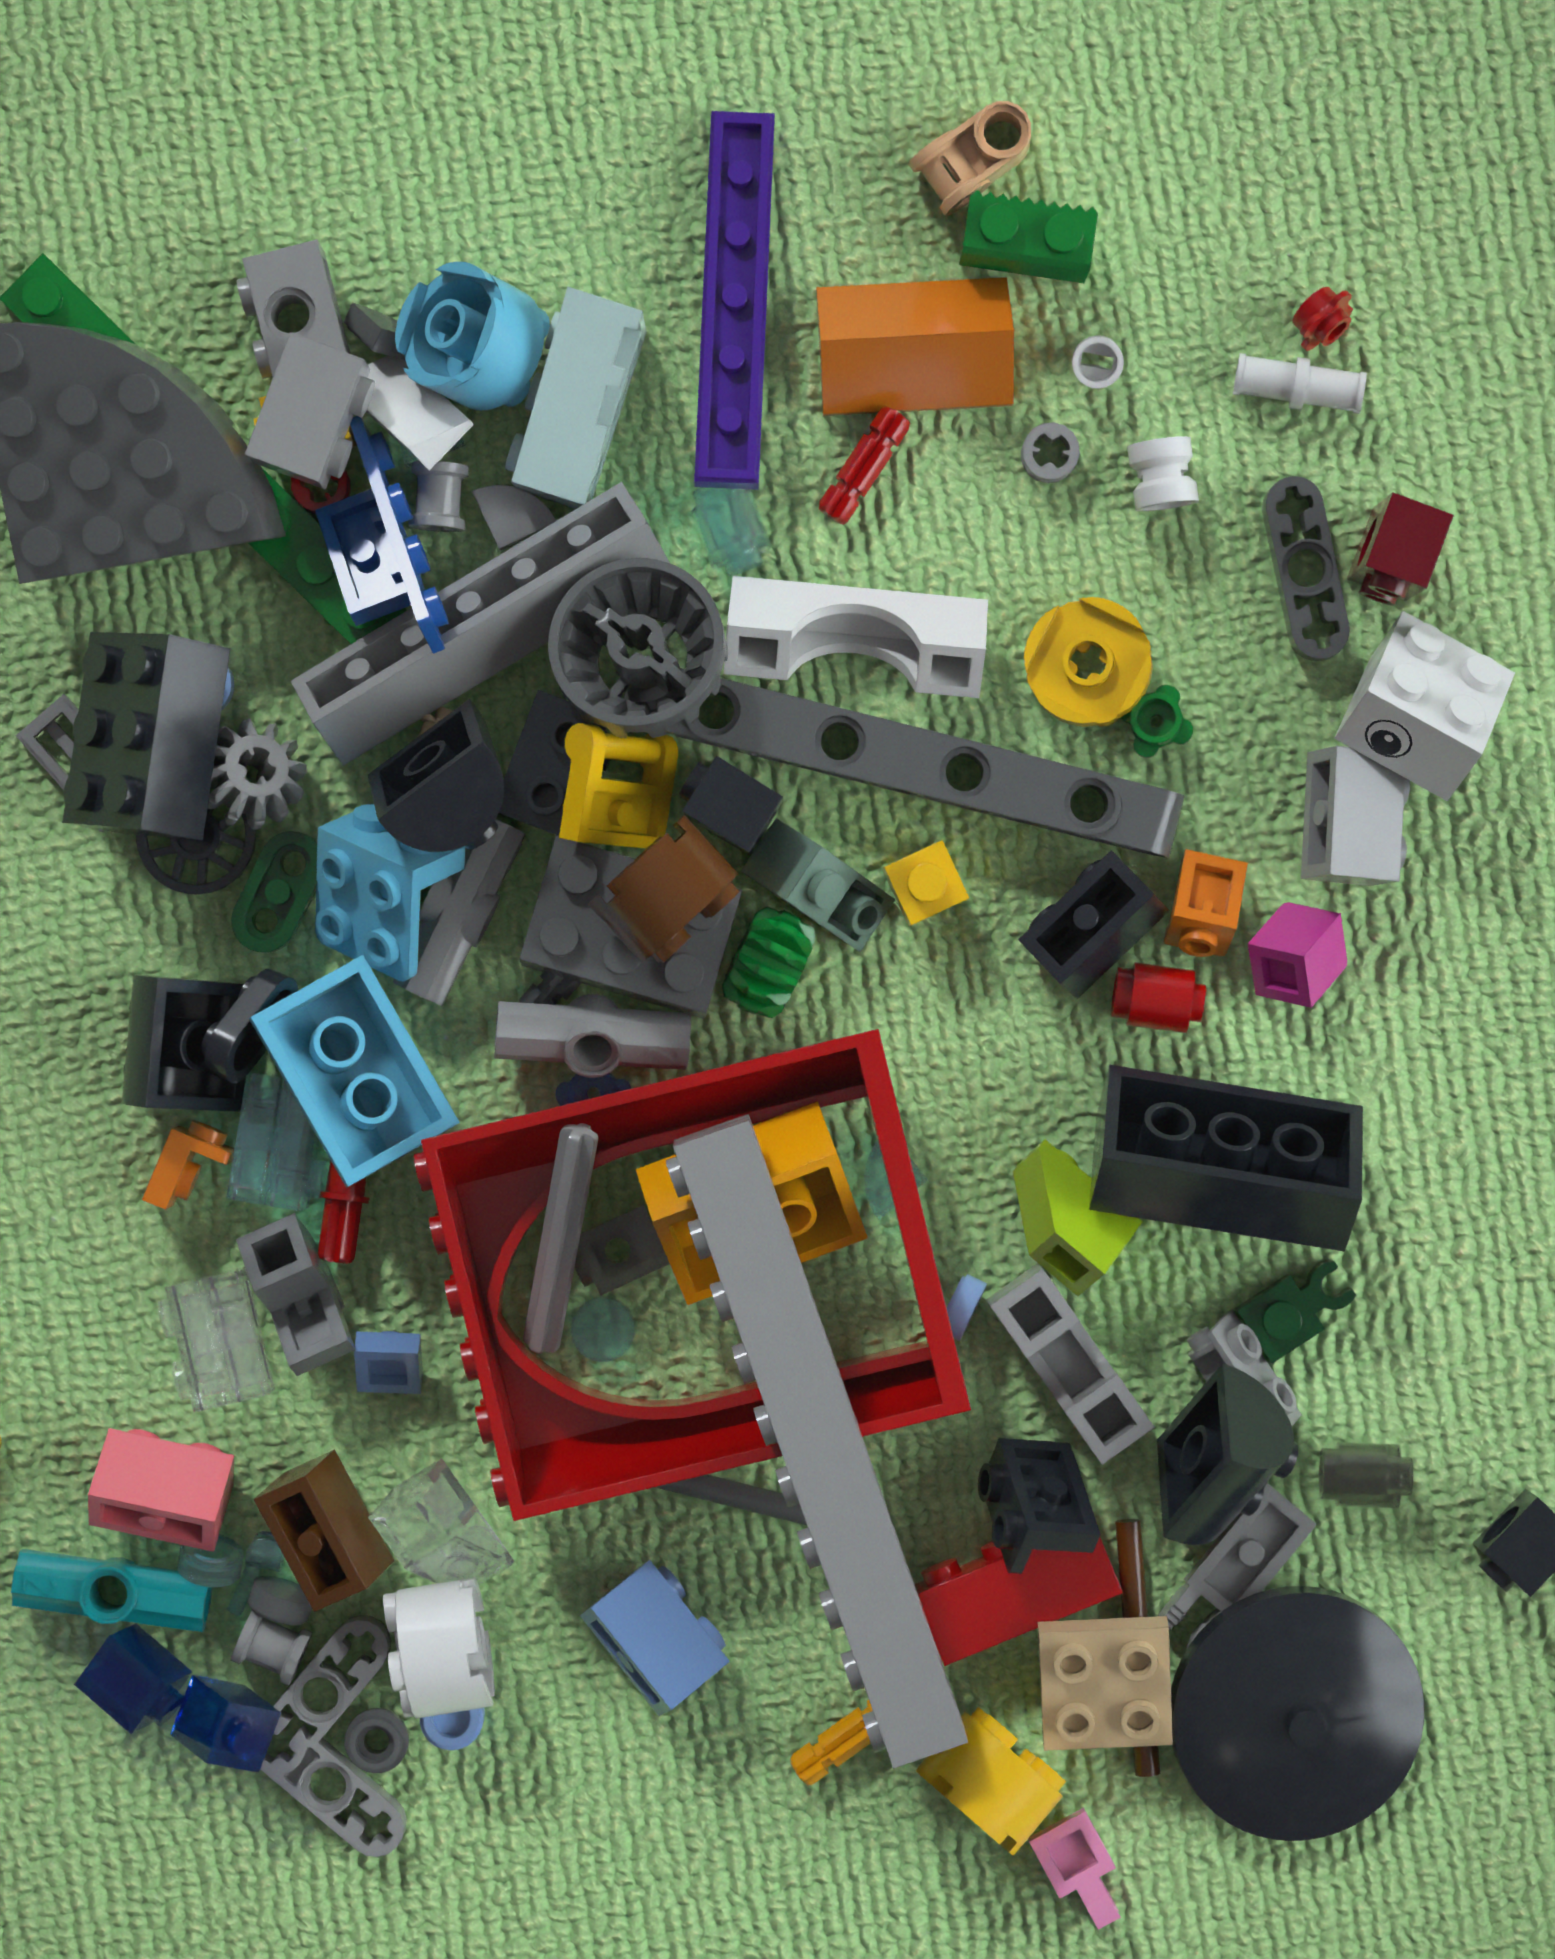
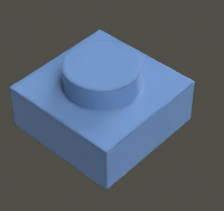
M356 1331L354 1359L357 1392L421 1394L423 1378L421 1334L399 1333L395 1331Z

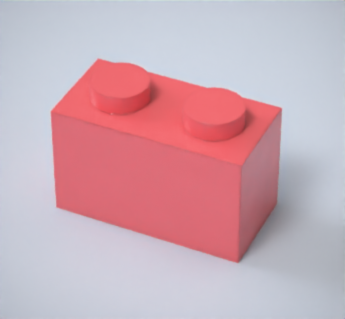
M109 1428L88 1492L89 1525L214 1552L233 1489L234 1455L223 1453L217 1447L206 1443L186 1445L162 1440L154 1433L146 1430L132 1429L126 1432Z

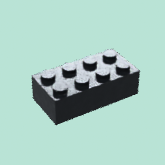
M1109 1064L1096 1115L1089 1210L1345 1252L1362 1202L1363 1106Z

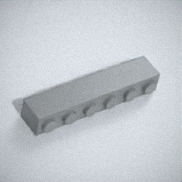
M620 482L439 591L438 594L449 621L448 624L438 627L445 650L432 653L411 608L291 680V683L312 723L344 766L422 719L426 714L432 713L548 643L551 622L562 598L578 580L592 570L607 563L628 558H649L667 563L670 562L648 522L623 483Z

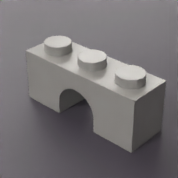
M1038 1263L986 1299L1102 1465L1155 1428Z

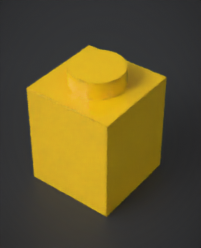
M943 840L882 868L908 926L969 899Z

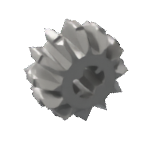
M250 718L241 722L237 734L226 726H223L218 731L210 787L214 790L209 794L207 809H215L225 804L230 808L225 815L227 825H234L242 813L246 814L248 824L252 830L260 829L263 826L266 815L276 822H281L289 813L287 804H297L304 794V790L296 781L302 779L307 773V764L289 760L298 749L297 740H288L281 745L274 741L278 734L276 723L269 724L262 735L257 734L256 727ZM247 765L259 770L256 776L258 781L256 784L244 779L247 773Z

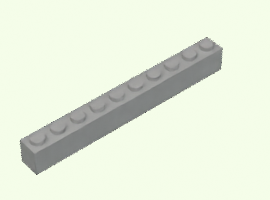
M749 1114L674 1140L673 1144L676 1157L666 1160V1165L678 1198L690 1194L699 1219L688 1222L700 1260L712 1256L721 1281L710 1284V1289L722 1322L734 1318L742 1343L732 1346V1351L744 1384L756 1380L764 1405L753 1409L766 1446L778 1442L786 1466L776 1469L775 1472L785 1502L788 1507L797 1504L801 1506L808 1528L797 1531L807 1564L810 1569L821 1565L830 1589L819 1592L831 1630L843 1627L851 1650L842 1653L841 1658L853 1692L865 1688L873 1711L863 1714L862 1717L873 1750L876 1753L887 1749L894 1769L966 1744L968 1739L960 1712Z

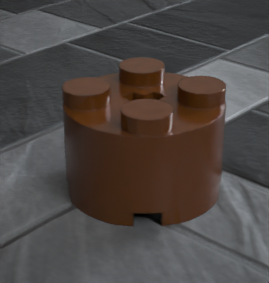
M685 815L673 824L675 829L681 834L675 841L668 833L663 837L660 836L607 885L609 890L615 895L608 903L600 895L595 896L588 903L594 912L641 962L650 956L657 963L660 961L662 963L665 962L691 938V935L683 928L699 912L706 919L708 917L712 918L740 892L731 882L738 875L737 871Z

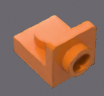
M1185 849L1180 864L1172 914L1165 931L1164 943L1179 947L1184 953L1196 957L1225 956L1237 930L1248 863Z
M192 1120L189 1129L182 1126L171 1128L142 1200L165 1210L174 1206L177 1197L187 1201L202 1165L192 1162L196 1153L225 1165L233 1162L237 1149L224 1144L228 1134L195 1120Z

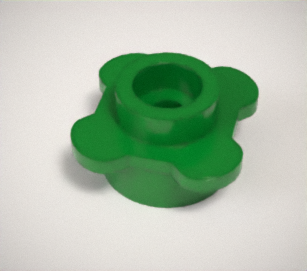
M1161 685L1156 689V692L1144 695L1136 706L1132 708L1131 712L1121 717L1125 723L1130 724L1135 736L1133 748L1141 757H1154L1159 748L1171 743L1184 745L1189 742L1193 735V725L1189 720L1183 718L1178 705L1180 693L1171 685ZM1153 716L1162 717V725L1159 727L1152 726L1150 723Z

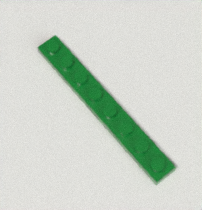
M44 253L0 296V300L22 322L88 329L135 344ZM263 469L272 487L286 536L248 543L350 644L407 611L406 608L356 626L349 615L320 524Z

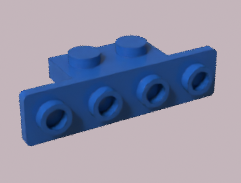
M355 416L352 418L350 426L371 489L315 510L349 615L354 624L358 626L412 606L418 626L432 653H437L445 650L438 627L448 624L449 621L436 588L432 587L425 590L421 574L431 571L421 541L417 534L407 537L403 522L413 519L400 483L389 485L385 471L395 468L392 454L382 431L371 435L363 418Z

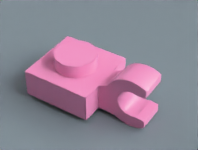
M1084 1807L1028 1838L1033 1851L1059 1898L1077 1890L1098 1930L1121 1918L1116 1904L1100 1878L1116 1867Z

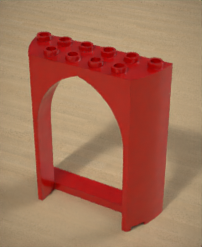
M879 1029L421 1140L423 1152L414 1154L416 1173L422 1192L433 1190L438 1213H435V1216L429 1217L432 1239L438 1255L445 1253L449 1255L453 1275H450V1279L444 1281L446 1296L452 1317L464 1316L468 1337H465L464 1343H460L461 1358L468 1381L479 1379L483 1399H480L479 1406H475L477 1424L483 1444L492 1442L495 1444L500 1467L490 1470L493 1490L499 1508L510 1506L513 1521L782 1456L778 1442L766 1446L759 1429L753 1408L764 1405L757 1382L681 1399H633L608 1394L580 1384L547 1365L530 1351L514 1333L502 1315L504 1289L517 1249L530 1226L547 1206L561 1129L566 1124L578 1125L584 1123L590 1125L592 1131L597 1133L598 1143L593 1165L594 1170L618 1158L673 1144L674 1140L747 1114H749L752 1124H756L818 1102L819 1107L822 1108L867 1097L926 1341L836 1362L862 1437L971 1411Z

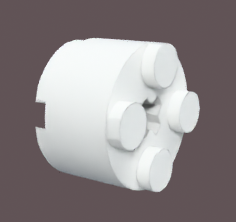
M476 1578L400 1589L394 1593L384 1594L383 1606L386 1625L389 1633L394 1632L397 1648V1651L388 1653L389 1673L393 1691H399L404 1717L414 1716L417 1719L493 1706L494 1703L491 1697L495 1696L489 1633L488 1630L484 1631L481 1617H475V1612L484 1611L481 1592Z

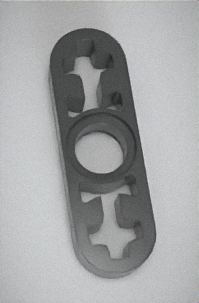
M1290 476L1279 480L1268 490L1263 499L1262 514L1289 642L1293 650L1304 659L1323 661L1336 655L1344 648L1349 638V622L1321 492L1310 480L1299 476ZM1285 490H1293L1296 499H1307L1309 508L1302 512L1299 517L1301 531L1303 534L1314 528L1318 540L1301 539L1287 547H1283L1280 536L1290 537L1294 533L1289 514L1278 515L1276 505L1285 499ZM1300 551H1309L1319 557L1323 565V575L1317 585L1302 587L1292 581L1288 573V563L1293 554ZM1326 590L1329 592L1331 602H1320L1317 604L1318 612L1322 623H1333L1335 634L1326 638L1325 649H1318L1315 639L1305 640L1302 635V629L1312 623L1310 607L1306 605L1297 610L1293 598L1310 599Z

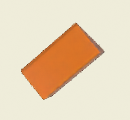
M1007 277L816 287L823 416L878 413L884 406L898 412L1013 406L1014 326Z

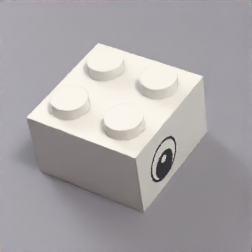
M1402 611L1369 659L1334 739L1448 801L1483 754L1515 672L1498 664L1492 658L1480 654L1442 633L1433 625L1424 623Z

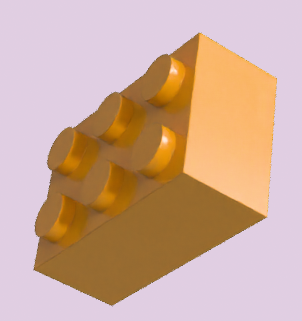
M818 1102L753 1125L801 1263L868 1239ZM675 1154L635 1170L654 1228L687 1305L712 1297L710 1284L721 1280L712 1256L700 1260L696 1251L688 1222L699 1219L690 1194L678 1198L666 1165V1160L676 1157Z

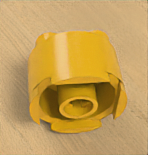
M977 1707L971 1716L965 1711L961 1715L968 1743L926 1757L915 1771L1014 1856L1063 1797L1058 1791L1067 1781L1028 1749L1025 1748L1019 1756L1016 1755L1011 1748L1018 1739L991 1715Z

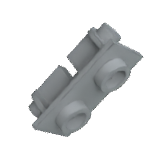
M1233 1309L1227 1311L1211 1330L1208 1327H1204L1186 1340L1192 1348L1188 1355L1206 1382L1224 1363L1247 1373L1264 1385L1284 1408L1292 1426L1302 1415L1297 1408L1296 1398L1292 1389L1282 1378L1275 1375L1262 1355L1261 1345L1257 1336L1250 1327L1241 1323Z

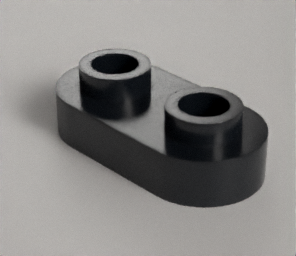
M265 969L257 976L250 977L243 984L237 1001L221 1021H217L209 1027L203 1038L201 1052L205 1057V1068L208 1073L228 1082L238 1083L251 1072L267 1049L249 1018L298 991V985L294 978L272 969Z

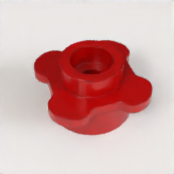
M1323 287L1308 297L1298 308L1292 323L1305 338L1301 344L1305 351L1314 349L1319 343L1323 346H1328L1347 330L1352 320L1350 315L1353 311V308L1348 304L1352 295L1347 290L1336 294L1330 287Z

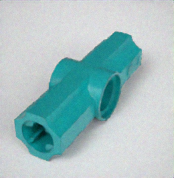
M22 1549L19 1552L13 1573L11 1588L12 1606L88 1616L91 1620L101 1624H114L118 1621L203 1632L210 1611L213 1575L137 1565L123 1557L101 1560ZM111 1575L119 1578L124 1583L127 1589V1599L124 1604L112 1605L101 1598L98 1591L100 1577Z

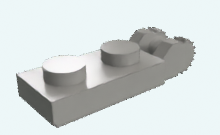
M1266 1483L1264 1485L1263 1498L1257 1511L1251 1516L1241 1513L1236 1516L1185 1576L1184 1580L1186 1583L1175 1592L1158 1616H1167L1170 1630L1182 1621L1187 1611L1200 1595L1216 1607L1191 1633L1186 1647L1188 1648L1197 1634L1220 1612L1241 1599L1262 1592L1315 1528L1316 1523Z

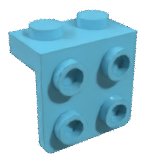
M374 804L358 806L353 812L318 827L315 933L318 940L323 945L352 959L363 955L371 968L398 981L404 982L417 974L420 891L464 870L465 846L444 852H428L409 847L394 838L378 821Z

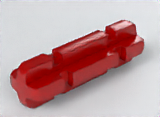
M887 406L879 410L870 424L871 433L869 436L866 434L862 436L837 474L836 479L838 483L836 486L830 485L819 501V509L823 514L843 525L850 520L859 506L858 497L860 495L865 497L892 456L891 447L893 445L898 447L908 432L910 422L905 416Z

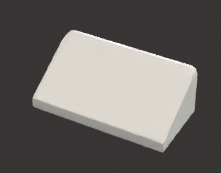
M388 355L368 364L370 372L367 378L375 381V387L366 412L430 471L474 424L443 395L410 379L403 369H408L405 360Z

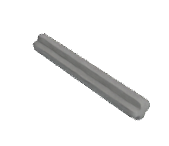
M584 1123L578 1125L566 1124L561 1129L523 1335L524 1343L529 1345L530 1351L537 1354L542 1352L554 1353L561 1343L598 1143L597 1133L592 1131L590 1125Z

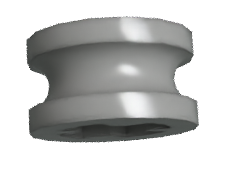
M1055 422L1043 423L1033 428L1025 438L1021 449L1022 465L1027 474L1036 481L1057 483L1067 478L1077 465L1080 455L1079 442L1074 433L1066 426ZM1042 437L1049 444L1056 442L1058 439L1061 440L1067 450H1064L1060 457L1066 459L1067 462L1058 469L1051 462L1046 463L1042 467L1039 466L1033 456H1036L1040 449L1034 447V443Z

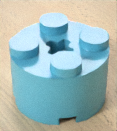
M450 262L435 269L442 274L428 285L419 282L409 293L398 317L395 342L397 352L405 357L408 369L403 368L404 371L416 383L473 410H490L502 405L512 407L521 403L529 392L530 379L538 366L542 354L544 338L547 336L550 327L549 316L537 306L528 294L473 264Z

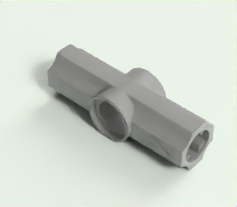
M497 819L495 821L498 824V829L487 842L472 850L467 849L465 846L464 870L432 884L420 910L419 921H421V924L419 926L417 974L404 982L396 979L393 980V983L440 1006L444 1005L471 947L476 948L481 941L498 906L500 895L497 893L506 874L509 873L526 835L524 832Z
M598 994L582 995L574 999L569 1005L498 1001L494 1058L563 1062L576 1074L589 1078L602 1077L611 1073L617 1066L686 1070L690 1052L691 1014L619 1009L614 1001Z

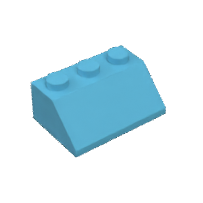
M363 955L249 1018L346 1188L422 1146V1139L441 1135L460 1123Z

